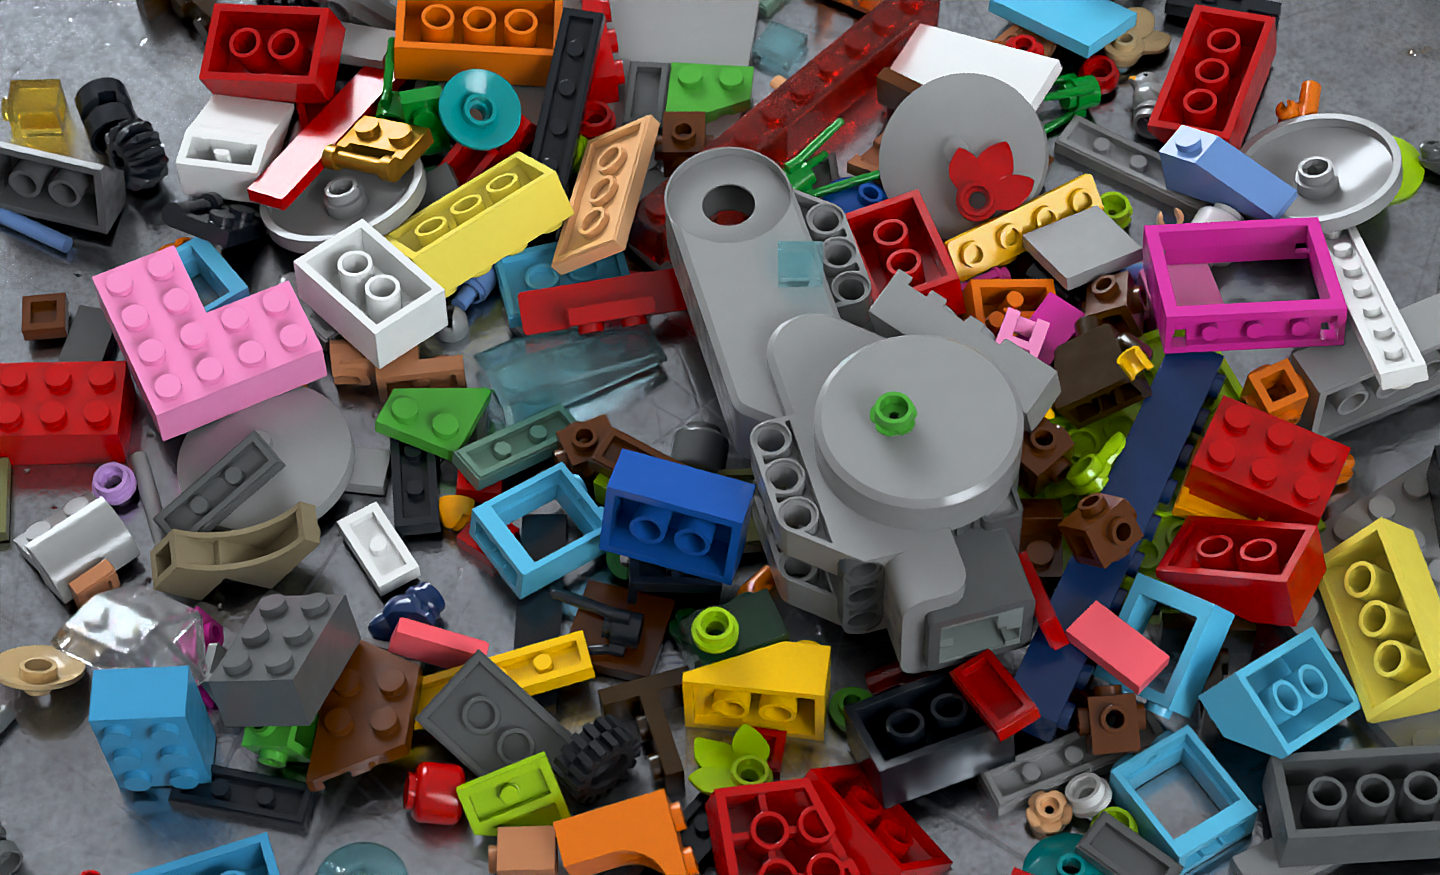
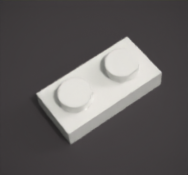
M377 501L337 521L340 534L380 596L421 576L419 565Z

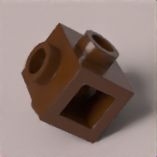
M705 111L663 112V135H657L654 153L655 161H663L664 177H671L673 172L690 157L700 152L714 149V135H706Z
M1128 270L1113 275H1104L1087 283L1086 301H1083L1081 305L1085 316H1096L1099 318L1101 325L1111 324L1120 333L1129 332L1137 338L1143 336L1144 311L1149 309L1148 297L1142 285L1136 286Z
M606 414L586 421L573 422L564 429L556 431L558 450L552 452L555 465L563 462L572 474H577L582 478L586 486H594L593 481L599 475L598 472L588 467V463L609 427L612 426Z
M1043 417L1031 434L1024 430L1018 486L1032 498L1036 497L1051 482L1055 485L1062 482L1073 466L1071 460L1075 442L1072 441L1071 436L1062 426L1052 424Z
M1098 492L1083 498L1078 503V508L1058 524L1076 562L1103 569L1112 562L1124 558L1130 552V547L1144 536L1136 521L1137 513L1125 498Z
M1122 684L1093 687L1094 696L1082 697L1083 707H1076L1075 709L1078 736L1086 735L1087 754L1097 755L1141 751L1139 731L1146 730L1144 703L1136 702L1135 693H1123ZM1112 710L1116 720L1109 727L1106 723V715Z

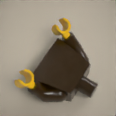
M1096 316L1079 318L1074 323L1076 338L1057 346L1054 351L1053 369L1058 373L1062 392L1044 417L1048 420L1054 418V412L1057 410L1079 430L1152 396L1151 387L1143 372L1154 367L1151 363L1153 359L1151 347L1129 332L1120 333L1111 324L1101 325L1099 318Z

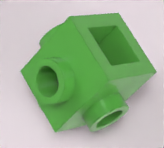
M316 714L310 726L245 727L241 746L259 755L258 761L272 767H285L286 762H310L319 714Z

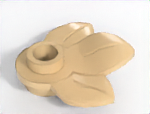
M1128 8L1137 13L1136 25L1103 47L1106 57L1112 59L1117 67H1131L1138 62L1142 55L1162 53L1171 43L1172 36L1154 30V15L1146 8Z

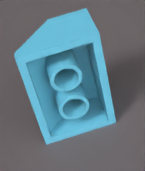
M1313 626L1198 696L1206 708L1209 717L1216 724L1223 737L1280 759L1290 755L1362 708L1357 694Z

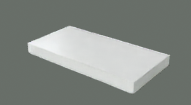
M921 23L890 67L891 70L923 85L939 77L957 73H977L991 76L1015 88L1031 104L1035 111L1063 70L1060 61L1057 59Z

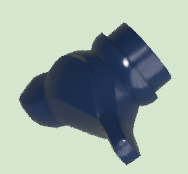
M420 582L416 586H410L404 595L392 597L385 605L382 613L373 617L367 626L368 631L373 639L387 642L390 641L394 629L402 617L435 626L440 613L445 609V601L434 586L427 582Z

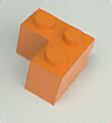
M970 279L962 290L966 313L957 317L965 321L970 315L984 323L994 334L995 338H997L1008 307L1021 311L1020 316L1030 319L1050 292L1056 295L1054 279ZM1013 332V334H1012V336H1015V337L1018 335L1017 333H1014V332Z

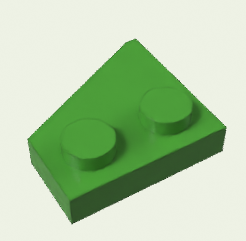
M672 62L665 112L705 111L706 123H709L723 115H734L750 110L754 67Z
M394 388L375 421V431L452 461L453 452L466 446L491 401L492 390L488 388Z

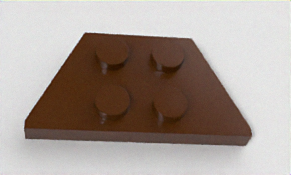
M361 640L321 706L306 777V783L310 792H318L325 789L323 781L350 771L352 776L355 777L371 770L379 763H389L409 755L424 677L419 665L366 641Z

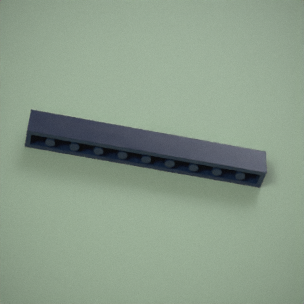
M1213 351L1165 354L1151 384L1153 395L1144 399L1126 438L1125 447L1114 463L1108 476V483L1101 491L1103 494L1125 498L1134 507L1137 513L1136 521L1144 536L1130 547V552L1124 558L1112 562L1105 569L1078 563L1073 554L1071 555L1050 600L1064 632L1096 600L1119 616L1129 590L1122 588L1127 576L1133 579L1136 578L1145 558V553L1139 551L1142 542L1147 540L1152 543L1162 520L1161 516L1156 515L1160 503L1169 506L1179 482L1172 479L1176 468L1186 469L1195 445L1188 443L1192 433L1201 435L1211 411L1204 408L1208 398L1217 400L1225 382L1226 375L1219 373L1224 359L1223 355ZM1038 626L1014 679L1035 703L1041 715V718L1021 729V731L1051 743L1058 728L1067 730L1077 707V704L1070 702L1075 689L1082 692L1085 691L1094 666L1088 664L1090 658L1071 643L1058 650L1051 649L1040 626Z

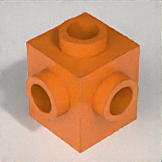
M1286 358L1272 365H1262L1250 372L1245 381L1239 402L1296 424L1301 419L1300 416L1309 398V394L1304 380L1295 372L1289 359Z

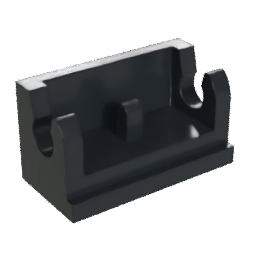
M628 557L626 573L627 605L637 604L638 592L710 594L709 607H719L723 586L721 582Z

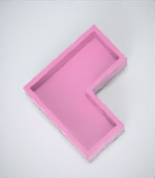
M174 245L92 277L101 309L127 361L128 367L163 442L327 376L323 348L289 280L206 313Z

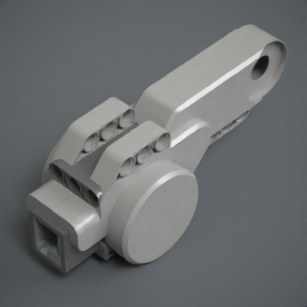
M720 147L700 152L684 161L673 172L665 189L667 247L733 446L737 453L751 460V468L755 477L753 484L756 485L752 506L753 519L780 597L790 605L841 625L848 634H865L887 628L900 667L906 673L935 671L962 664L988 648L994 655L1030 645L1036 601L1018 556L1023 506L1017 490L1023 445L1024 415L1019 395L1009 377L989 357L964 343L932 335H902L885 338L861 328L870 319L868 311L871 308L872 288L845 213L836 204L793 189L784 171L767 156L745 148ZM729 210L741 212L749 217L746 221L733 226L719 225L709 220L716 213ZM901 392L911 399L917 409V417L914 419L915 427L906 435H894L892 437L882 435L876 430V424L870 420L871 408L884 393ZM889 416L891 419L898 418V416ZM793 574H803V575H805V577H803V578H794V577H791V575H793Z

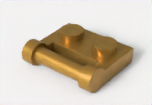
M364 115L336 145L328 144L324 148L321 161L326 169L340 171L343 168L378 175L382 181L394 183L434 143L430 128Z

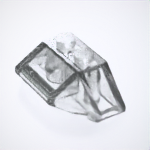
M139 583L95 594L61 627L50 641L55 649L98 670L189 666L197 687L208 677V667L205 661L203 622L200 612Z

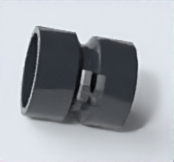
M101 77L89 81L76 93L74 102L92 149L97 154L108 156L105 152V134L110 131V128L118 126L117 124L122 121L138 118L125 84L116 78Z

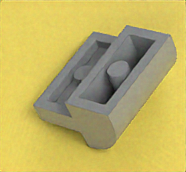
M89 491L80 497L71 499L62 509L43 521L32 524L26 532L13 539L19 552L39 571L45 584L65 604L73 599L68 584L103 560L107 559L115 570H118L141 555L133 537L114 509L102 496L96 499Z

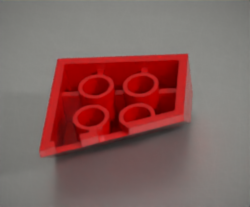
M809 777L716 788L705 804L717 875L861 874L853 858L849 859L835 833L836 827Z

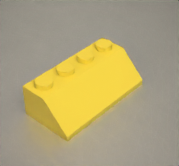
M518 151L409 217L383 237L444 288L445 297L447 298L462 283L488 273L492 269L493 264L504 257L522 252L528 246V243L538 236L559 229L563 221L575 213L556 171Z
M1380 517L1324 554L1327 570L1318 585L1367 722L1372 724L1440 709V598L1414 531Z

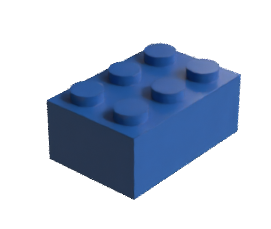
M622 448L606 489L599 549L732 585L746 545L756 485Z

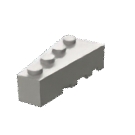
M898 269L868 311L875 333L885 338L902 335L939 336L964 343L980 351L994 361L1013 383L1023 408L1024 430L1031 434L1062 392L1057 371L1008 339H1004L1001 344L995 342L994 334L984 323L971 315L965 321L958 318L954 311L945 305L947 299L933 290L930 291L927 297L910 286L913 277Z

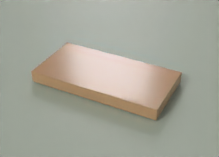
M651 114L588 140L570 199V204L575 214L564 220L551 267L558 274L569 273L625 250L660 123Z

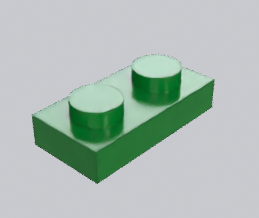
M441 85L399 92L404 123L430 128L434 143L422 155H434L451 150L449 134L442 125L438 110L439 98L442 92Z

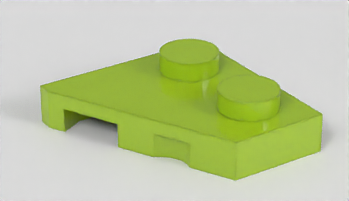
M545 751L456 787V792L474 835L498 836V827L553 826V822L571 817Z

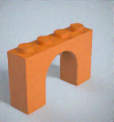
M664 788L553 822L563 866L569 875H594L625 865L647 866L662 875L700 874L692 846L684 848L679 832L687 829L681 804L679 801L672 803Z

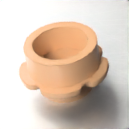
M1051 790L1048 793L1038 791L1029 798V808L1026 809L1025 814L1027 821L1035 831L1043 835H1055L1071 822L1073 817L1072 807L1067 804V797L1059 791ZM1052 808L1054 812L1048 814L1045 812V809Z

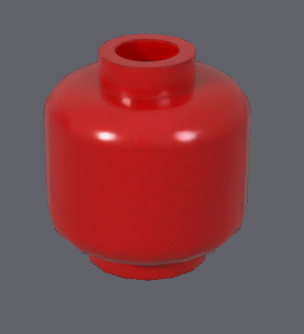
M428 761L419 763L414 772H407L403 790V809L410 810L412 818L419 823L455 825L461 818L464 810L456 792V787L467 783L464 769L457 764Z

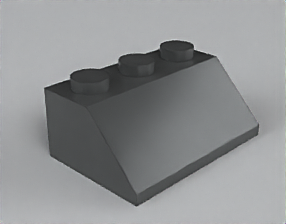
M0 141V208L104 234L109 232L126 204L123 170Z

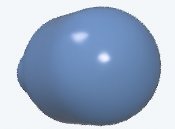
M492 266L488 273L480 277L471 278L457 287L458 293L451 300L452 306H459L465 311L471 303L478 304L484 301L497 285L494 266Z

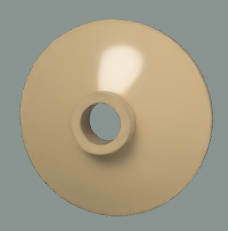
M22 646L0 654V683L8 687L24 690L26 694L31 696H45L50 694L52 690L72 685L84 676L86 670L85 661L79 654L57 646Z

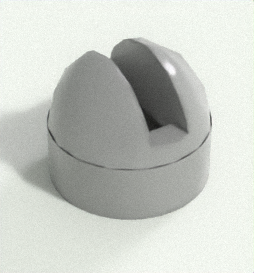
M446 305L448 319L452 318V328L444 327L435 334L441 341L447 343L458 342L468 333V319L465 312L459 306Z

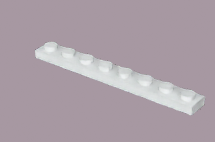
M1356 226L1324 234L1348 308L1347 318L1382 390L1391 388L1405 389L1414 383L1428 380L1426 363Z

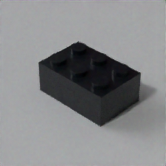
M960 665L843 707L848 746L884 809L1015 761L1014 736L1012 735L1000 742L953 684L949 672Z

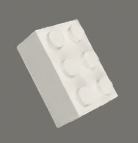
M363 218L293 261L299 298L379 369L448 325L445 289Z

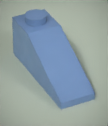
M1181 125L1159 151L1166 189L1212 204L1222 203L1240 213L1261 220L1280 219L1298 197L1296 189L1214 134Z

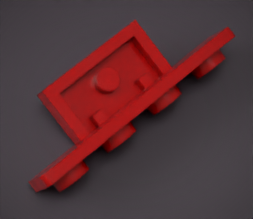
M674 268L524 291L517 295L522 329L525 335L577 327L579 335L605 331L603 323L621 321L622 328L648 324L646 316L688 310Z

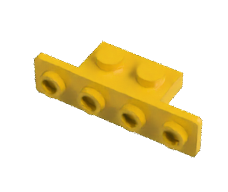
M1083 174L1023 203L1015 210L1007 211L945 241L944 246L960 281H966L991 267L1011 263L1017 259V255L1027 251L1023 247V234L1097 205L1103 211L1104 207L1093 176L1091 174Z

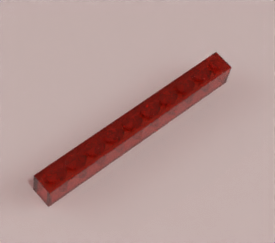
M883 0L700 152L720 147L745 148L767 156L780 166L877 84L878 74L884 67L890 69L920 23L938 28L940 0ZM670 177L638 202L629 234V243L660 266L670 258L667 247L664 202L665 189ZM725 211L716 213L709 220L713 222Z

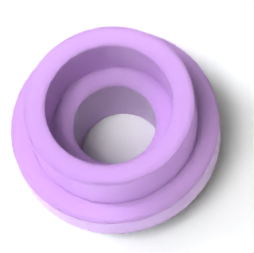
M109 462L103 464L95 471L92 481V492L96 499L102 496L110 506L118 505L127 501L134 494L137 480L129 467L117 462ZM120 483L116 487L111 488L114 484Z

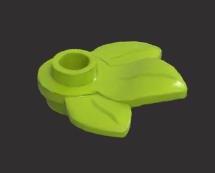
M1118 431L1106 442L1100 452L1084 451L1079 461L1071 467L1066 478L1057 485L1051 484L1052 494L1056 497H1063L1074 493L1076 496H1082L1101 491L1109 481L1107 475L1111 469L1110 465L1125 447V436Z
M743 724L737 730L732 744L696 737L694 740V760L699 769L689 775L688 781L697 790L707 795H711L716 788L773 782V773L767 764L770 747L763 736L748 724ZM744 779H751L754 782L745 781Z

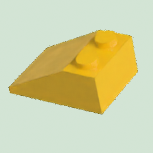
M801 640L798 642L783 641L684 672L682 688L685 727L737 732L740 725L748 724L753 727L787 731V737L824 741L830 699L831 646L820 645L811 640Z

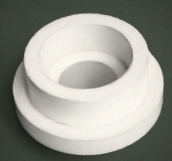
M1090 772L1082 773L1071 779L1066 786L1067 804L1072 807L1075 817H1093L1109 805L1112 799V789L1104 778Z

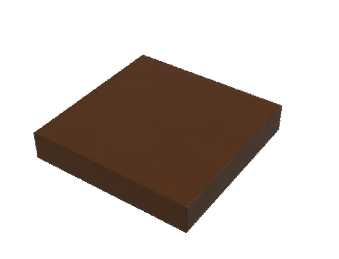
M588 580L583 594L584 597L614 608L645 614L638 649L626 647L623 658L613 655H591L594 672L630 681L654 675L668 634L669 622L673 620L676 611V600L638 592L637 604L627 605V588ZM578 608L569 634L583 630L587 645L609 644V639L601 638L605 617Z

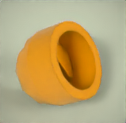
M460 495L440 497V522L446 528L461 531L471 521V513L475 506V501L472 498Z

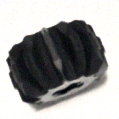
M141 118L122 121L117 124L118 126L110 128V131L105 134V152L109 157L108 164L112 168L124 171L125 188H130L134 192L141 189L146 190L156 186V183L163 181V178L168 175L167 163H169V158L164 150L166 145L162 144L159 132L153 130L152 124L148 120L143 121Z

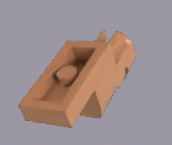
M345 338L330 340L329 342L334 385L366 386L377 382L381 403L387 402L394 388H467L463 355H438L433 358L421 359L418 344L379 369Z

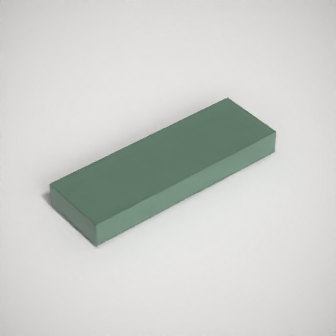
M561 403L556 404L454 451L452 463L472 486L479 491L552 457V452L558 450L556 431L564 429L577 420Z

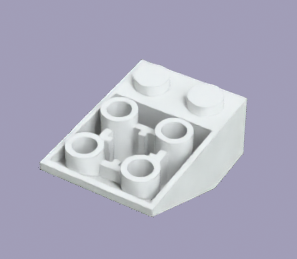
M214 94L186 130L175 162L183 194L200 196L205 193L216 192L226 200L257 203L250 201L247 188L280 155L295 108L294 104Z

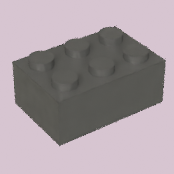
M312 593L310 595L296 596L272 594L261 598L208 680L225 727L311 725L361 641V636L346 594L325 595L324 593Z

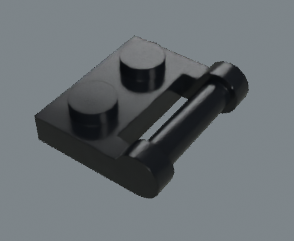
M216 192L202 194L197 200L186 203L178 200L166 203L161 211L162 220L169 227L225 248L265 237L266 234L263 220L254 215L255 210L238 204L225 205L223 198Z

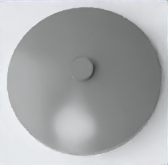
M957 73L931 80L913 91L902 101L891 116L883 133L879 150V172L886 196L889 199L919 189L942 241L945 242L1007 212L997 210L991 218L982 222L969 221L959 213L956 206L958 190L949 178V164L956 150L961 147L971 152L977 158L989 146L1003 141L1007 142L1013 155V174L1024 175L1034 179L1033 190L1024 201L1025 203L1039 196L1046 180L1049 146L1044 126L1034 108L1023 95L1012 86L997 78L977 73ZM975 193L969 199V204L973 208H981L986 202V197L981 193Z
M1321 113L1284 120L1262 130L1248 140L1239 150L1297 190L1298 197L1280 219L1318 217L1323 234L1354 227L1380 213L1397 195L1403 180L1401 151L1393 136L1376 123L1352 115ZM1243 214V215H1244L1246 218H1248L1249 220H1261V219H1258V218H1255V217H1252V216Z
M421 158L394 183L382 181L378 175L346 168L340 171L324 168L285 211L260 204V215L268 235L276 244L289 251L306 254L362 218L384 236L401 225L419 206L426 191V172Z
M304 386L256 403L187 433L177 461L178 482L182 493L254 430L262 436L286 465L213 529L215 532L238 530L264 523L285 513L299 501L315 505L318 520L339 500L351 479L354 469V441L343 414L330 399Z

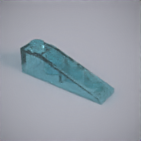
M647 322L648 324L627 328H622L621 325L604 327L605 331L579 335L578 331L512 338L473 355V359L487 388L492 390L491 396L506 427L556 404L561 403L565 406L667 361V356L650 323Z

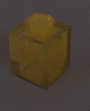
M60 79L11 80L8 97L2 98L1 110L3 120L10 123L14 138L64 137L68 104Z

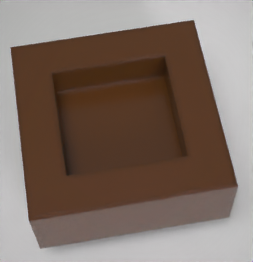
M66 292L23 296L21 331L25 341L64 338L68 336L69 302Z

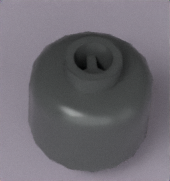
M691 421L686 424V427H682L674 433L669 456L687 466L716 474L719 470L726 469L729 441L721 433V429L718 426L705 421Z

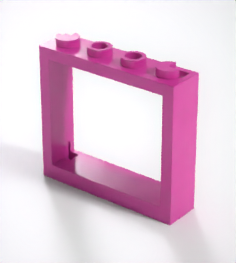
M1318 217L1144 225L1142 265L1164 354L1344 345L1348 308ZM1297 243H1306L1307 248L1295 249ZM1308 258L1320 299L1177 306L1167 265ZM1328 322L1330 330H1321V323ZM1185 329L1184 337H1172L1175 330Z

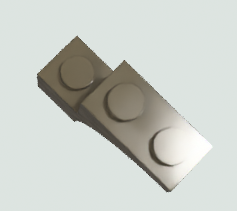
M299 501L291 509L269 521L238 530L191 532L172 529L150 551L153 589L202 601L224 578L272 589L320 544L321 532L317 523L315 505Z

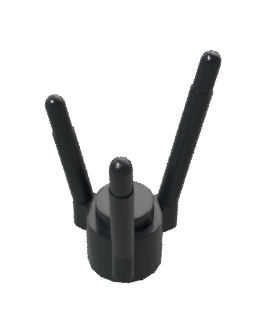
M555 586L548 588L551 598L605 617L601 638L609 639V644L587 645L590 656L613 655L623 658L626 647L638 649L645 614L614 608Z

